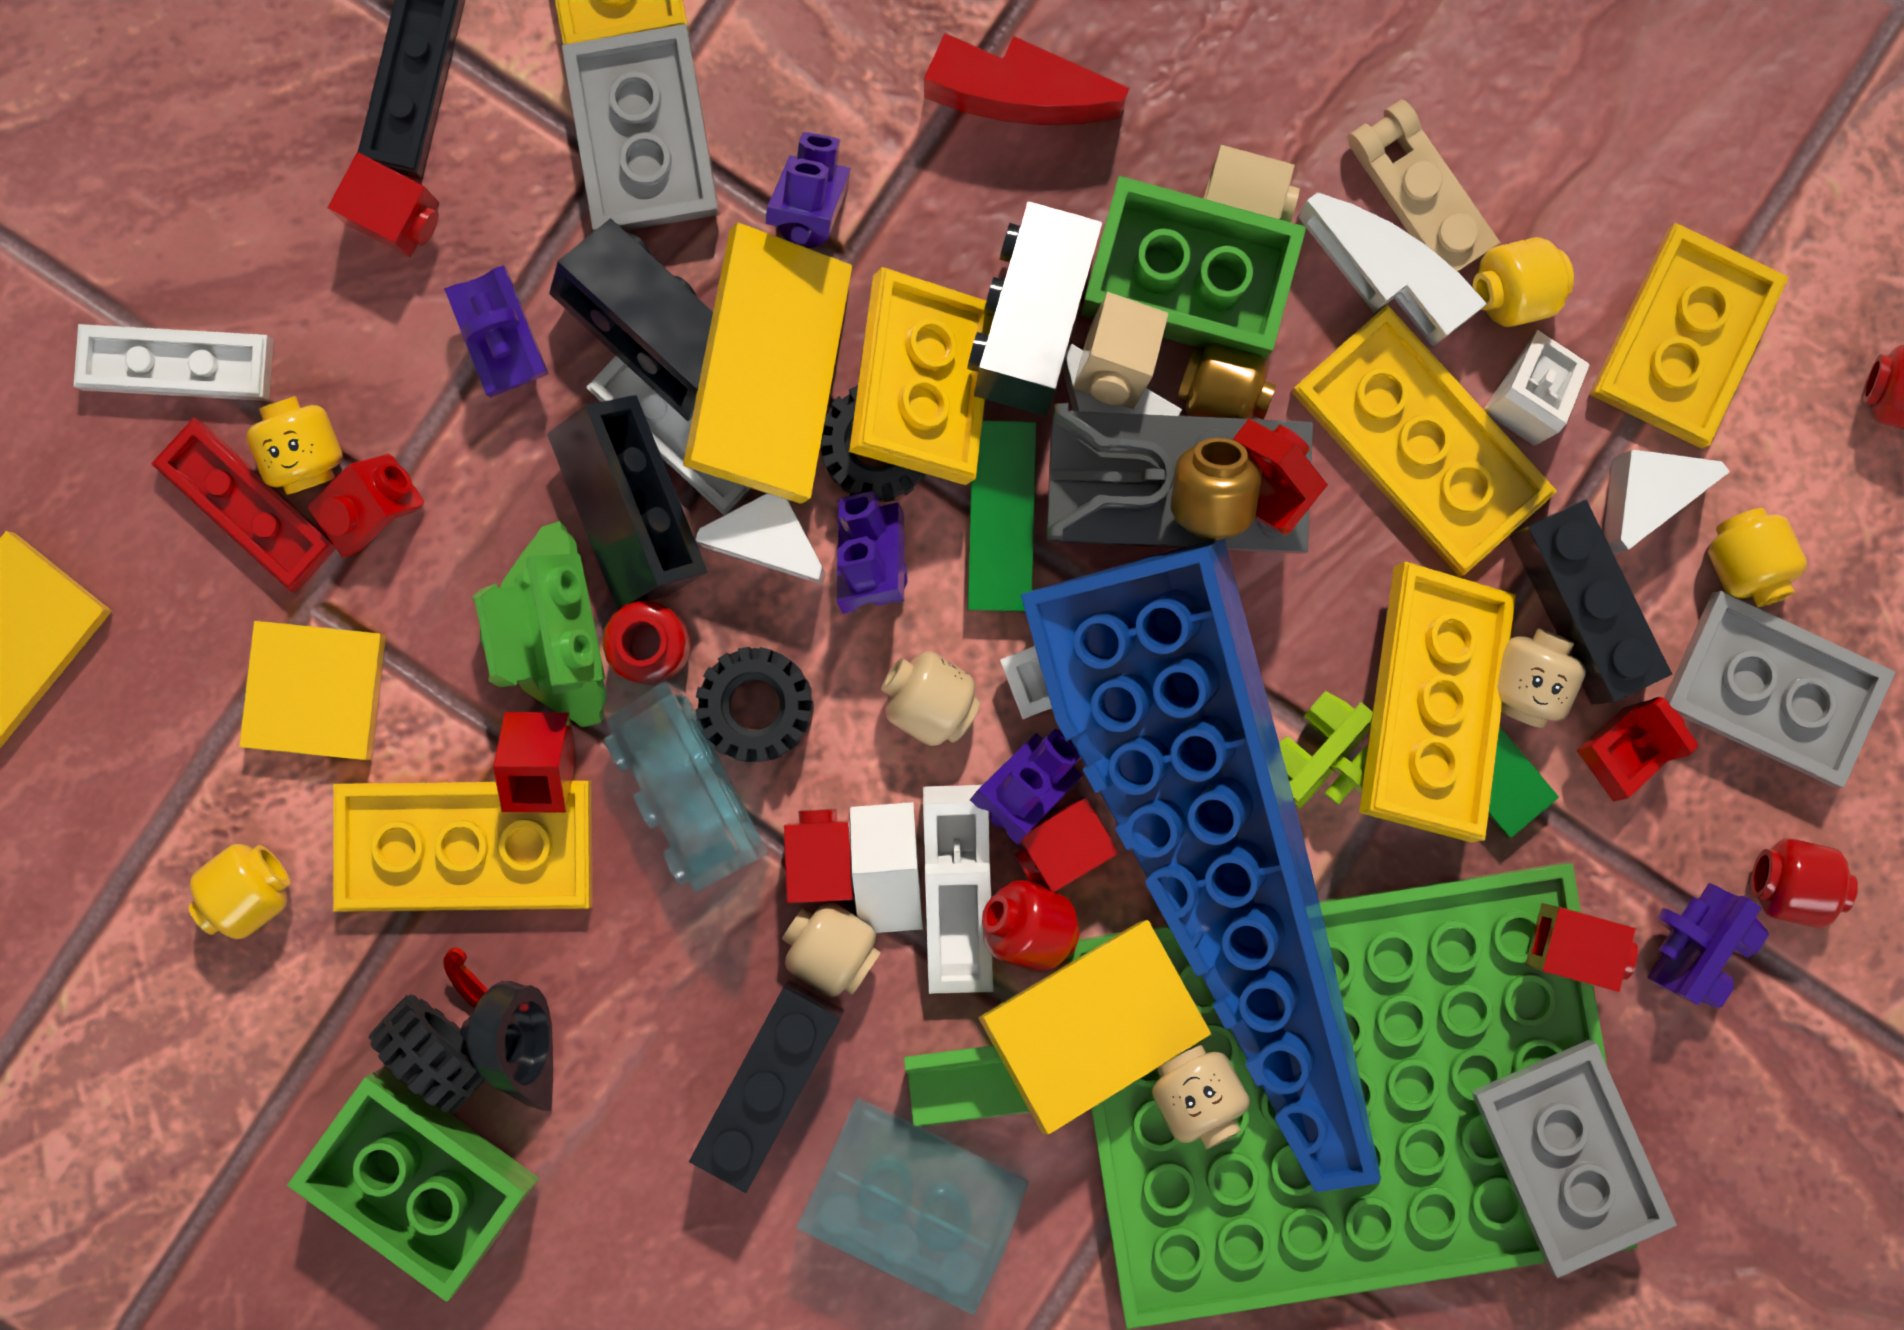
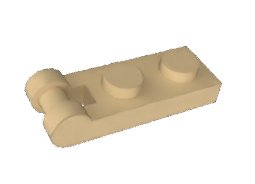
M1401 99L1385 109L1383 113L1384 118L1373 126L1365 123L1348 134V143L1354 155L1407 232L1427 245L1457 272H1460L1483 257L1489 249L1497 247L1501 242L1422 130L1420 120L1409 103ZM1397 140L1407 155L1392 163L1384 148Z

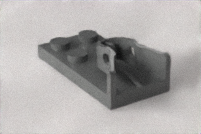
M1069 403L1054 405L1051 420L1046 542L1183 548L1209 541L1187 531L1175 520L1171 512L1170 505L1176 462L1188 448L1197 445L1205 439L1219 437L1232 440L1248 419L1068 411ZM1251 419L1272 431L1278 425H1283L1295 432L1309 445L1310 451L1306 457L1312 464L1313 422ZM1310 508L1287 535H1282L1255 519L1246 531L1225 538L1227 550L1307 553Z

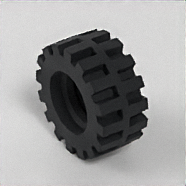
M406 995L369 1034L368 1038L371 1040L370 1045L372 1049L380 1053L378 1055L379 1059L383 1064L388 1065L392 1069L391 1073L398 1080H403L408 1085V1089L416 1095L419 1093L425 1102L432 1106L436 1104L441 1111L454 1113L485 1081L472 1064L467 1050V1042L460 1036L461 1028L453 1021L450 1022L437 1008L433 1009L427 1001L419 1000L415 995Z

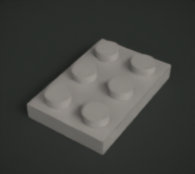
M683 24L562 45L593 231L610 218L624 231L720 215L687 25Z
M1718 591L1713 592L1708 600L1665 695V699L1683 718L1833 788H1844L1896 672L1727 593Z
M1587 1040L1470 1091L1548 1270L1556 1278L1677 1226L1597 1043Z

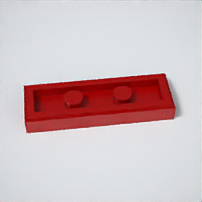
M193 417L151 463L153 467L291 592L296 593L336 550L326 534L279 491L265 484L261 475L199 419Z

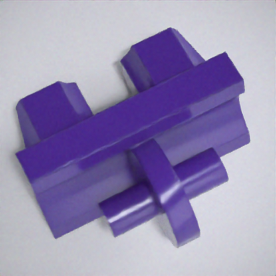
M810 132L802 133L799 140L797 157L789 156L767 206L765 224L778 226L782 236L787 241L806 248L820 246L829 238L849 185L851 168L837 165L840 140L835 137Z
M504 265L494 268L476 279L444 288L488 397L491 398L549 374L509 272Z
M872 491L843 497L839 500L836 595V602L843 614L854 612L861 605L869 602L881 606L888 602L897 603L904 601V589L908 583V570L904 562V512L899 502L882 506L876 493Z
M1055 728L1044 739L1036 733L974 793L970 801L977 808L989 811L991 813V822L1000 828L1005 826L1008 836L1018 844L1082 778L1083 774L1074 767L1081 757L1071 739L1066 741L1061 730Z
M1708 883L1699 899L1693 897L1682 915L1662 908L1656 920L1668 929L1670 933L1658 950L1662 953V956L1647 978L1659 987L1696 1005L1703 1002L1715 1008L1723 1007L1734 990V979L1724 973L1722 968L1733 952L1747 958L1758 953L1769 936L1768 930L1756 918L1761 907L1745 896L1734 895L1714 884Z

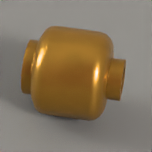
M1211 343L1205 348L1204 352L1194 349L1181 383L1178 398L1187 400L1186 412L1188 416L1251 419L1253 416L1264 420L1277 384L1265 380L1268 372V362L1264 357L1221 344Z
M1208 438L1188 448L1177 459L1170 505L1175 520L1187 531L1209 541L1222 540L1246 531L1256 517L1262 478V469L1259 463L1240 443L1227 438Z

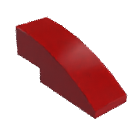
M944 33L924 76V98L968 114L1004 122L1034 125L1087 124L1119 119L1125 108L1130 89L1013 36L1002 59Z

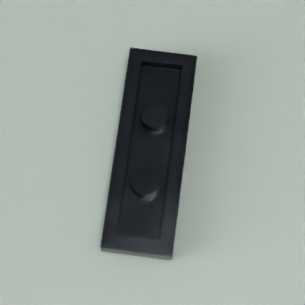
M394 0L358 148L359 153L402 175L422 179L465 0Z

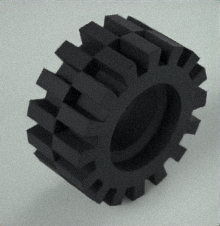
M858 385L848 389L849 395L843 399L838 396L831 404L832 410L825 417L820 450L828 474L850 496L872 491L876 493L879 500H884V503L894 501L896 496L903 493L906 496L914 490V486L920 480H924L927 474L893 464L882 467L868 466L862 463L854 453L849 452Z
M763 647L738 648L736 652L726 653L719 657V661L712 668L708 667L703 677L705 679L702 686L698 687L696 692V698H698V709H695L696 717L701 722L703 727L701 731L705 738L710 740L716 746L715 749L722 754L744 762L775 760L782 757L788 751L793 750L800 743L799 741L803 735L807 734L811 725L812 712L814 713V701H812L811 696L812 689L808 680L801 672L802 670L784 655ZM751 680H761L770 684L777 692L780 700V709L776 719L768 727L761 730H748L736 722L731 712V699L734 692L740 685Z

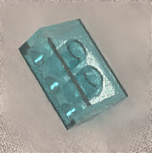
M666 681L606 719L612 732L611 735L604 738L606 746L614 762L622 772L631 768L642 790L634 794L635 802L651 829L658 825L662 828L671 848L663 851L669 869L679 885L689 882L694 892H697L769 854L712 742L707 740L702 733L703 727L701 722L697 720L696 712L682 686Z
M856 1097L801 1211L796 1228L974 1315L1003 1255L1029 1181L920 1127L915 1128L914 1124Z

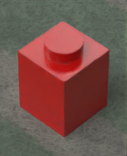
M357 152L327 208L344 224L411 258L417 245L423 246L433 235L439 219V213L436 209L440 203L425 186Z
M569 712L504 713L493 763L501 812H567L576 762Z
M1080 797L1040 821L1021 840L1024 848L1014 853L1029 881L1035 884L1045 881L1053 893L1119 854L1086 797Z
M837 809L798 811L799 823L784 825L787 903L853 900L855 894L852 878L851 821H837Z
M1541 903L1525 965L1544 972L1620 992L1623 979L1628 980L1631 977L1637 963L1638 944L1633 941L1636 928Z

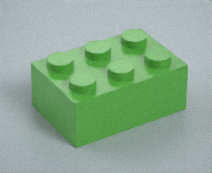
M1119 176L1080 315L1094 319L1106 293L1110 292L1169 313L1163 334L1165 339L1205 349L1211 343H1216L1250 352L1267 359L1274 349L1306 226Z
M385 1066L362 1080L287 1186L444 1301L448 1302L466 1283L540 1178L451 1113L441 1111L436 1104L432 1106L425 1102L419 1093L417 1095L408 1089V1085L403 1080H398L391 1073V1070Z

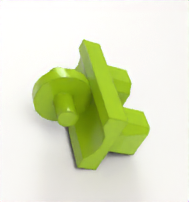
M1327 691L1318 698L1305 714L1304 721L1324 736L1327 741L1313 756L1309 755L1288 736L1279 742L1295 806L1299 810L1333 772L1338 777L1324 792L1332 802L1339 806L1353 789L1362 794L1368 746L1366 745L1352 762L1347 759L1348 755L1371 730L1373 712L1362 702L1354 709L1347 702Z

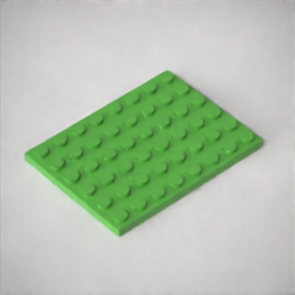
M1564 862L1319 901L1380 1170L1381 1180L1377 1184L1322 1192L1314 1191L1275 1120L1277 1113L1261 1085L1256 1086L1245 1066L1247 1059L1231 1029H1225L1212 1005L1215 1000L1201 975L1196 977L1168 925L1152 927L1211 1032V1035L1182 1053L1202 1045L1206 1053L1220 1052L1225 1054L1247 1092L1250 1104L1247 1111L1236 1119L1241 1132L1207 1150L1201 1139L1190 1143H1181L1173 1137L1152 1097V1088L1160 1079L1156 1071L1157 1068L1091 1108L1126 1329L1545 1263L1470 1091L1587 1040L1597 1043L1606 1063L1594 986L1525 965L1541 903L1581 913L1573 863ZM1121 932L1078 939L1074 952L1067 959L1068 964ZM1634 1244V1245H1632V1246H1630V1247H1627V1248H1625V1249H1623V1250H1621V1251L1630 1250V1249H1637L1638 1246H1637V1244Z

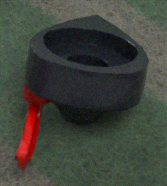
M457 947L449 949L443 958L446 975L456 991L470 1006L475 1008L472 1015L463 1022L460 1029V1036L467 1042V1050L473 1066L494 1088L510 1095L527 1106L542 1111H552L553 1039L550 1011L546 998L539 988L532 985H522L513 981H500L488 990L464 965L467 960L466 953Z

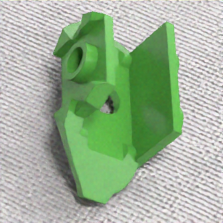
M558 521L540 528L510 569L500 588L495 583L480 589L471 598L476 605L480 625V641L485 650L489 670L488 681L498 687L515 686L518 682L523 691L556 712H569L570 720L576 722L581 727L601 723L604 717L603 706L607 702V692L603 681L605 674L581 556L577 553V545L573 536L567 533V528Z

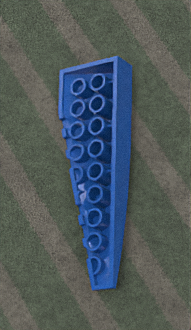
M1225 538L1160 553L1021 594L1055 721L1066 741L1071 739L1086 766L1082 770L1094 792H1100L1118 824L1115 830L1126 850L1131 849L1147 877L1145 884L1196 977L1201 975L1215 1000L1212 1005L1225 1029H1231L1247 1059L1245 1066L1256 1086L1261 1085L1277 1113L1275 1120L1314 1191L1322 1192L1380 1183L1381 1175L1324 919L1290 782Z

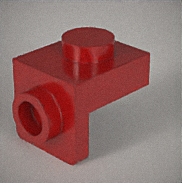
M1248 419L1232 440L1245 447L1246 451L1256 458L1262 469L1255 519L1282 535H1287L1293 530L1328 484L1306 457L1310 447L1300 436L1283 425H1278L1272 431Z
M384 454L349 464L307 508L341 557L345 558L363 550L395 518L416 512L424 505V499L412 484L407 471L398 464L391 454Z
M1657 697L1623 707L1576 751L1611 800L1615 802L1630 798L1668 761L1690 756L1698 748V743L1686 728L1682 716L1671 707L1664 697Z

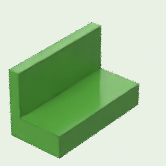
M994 1045L904 1057L915 1128L1030 1113Z

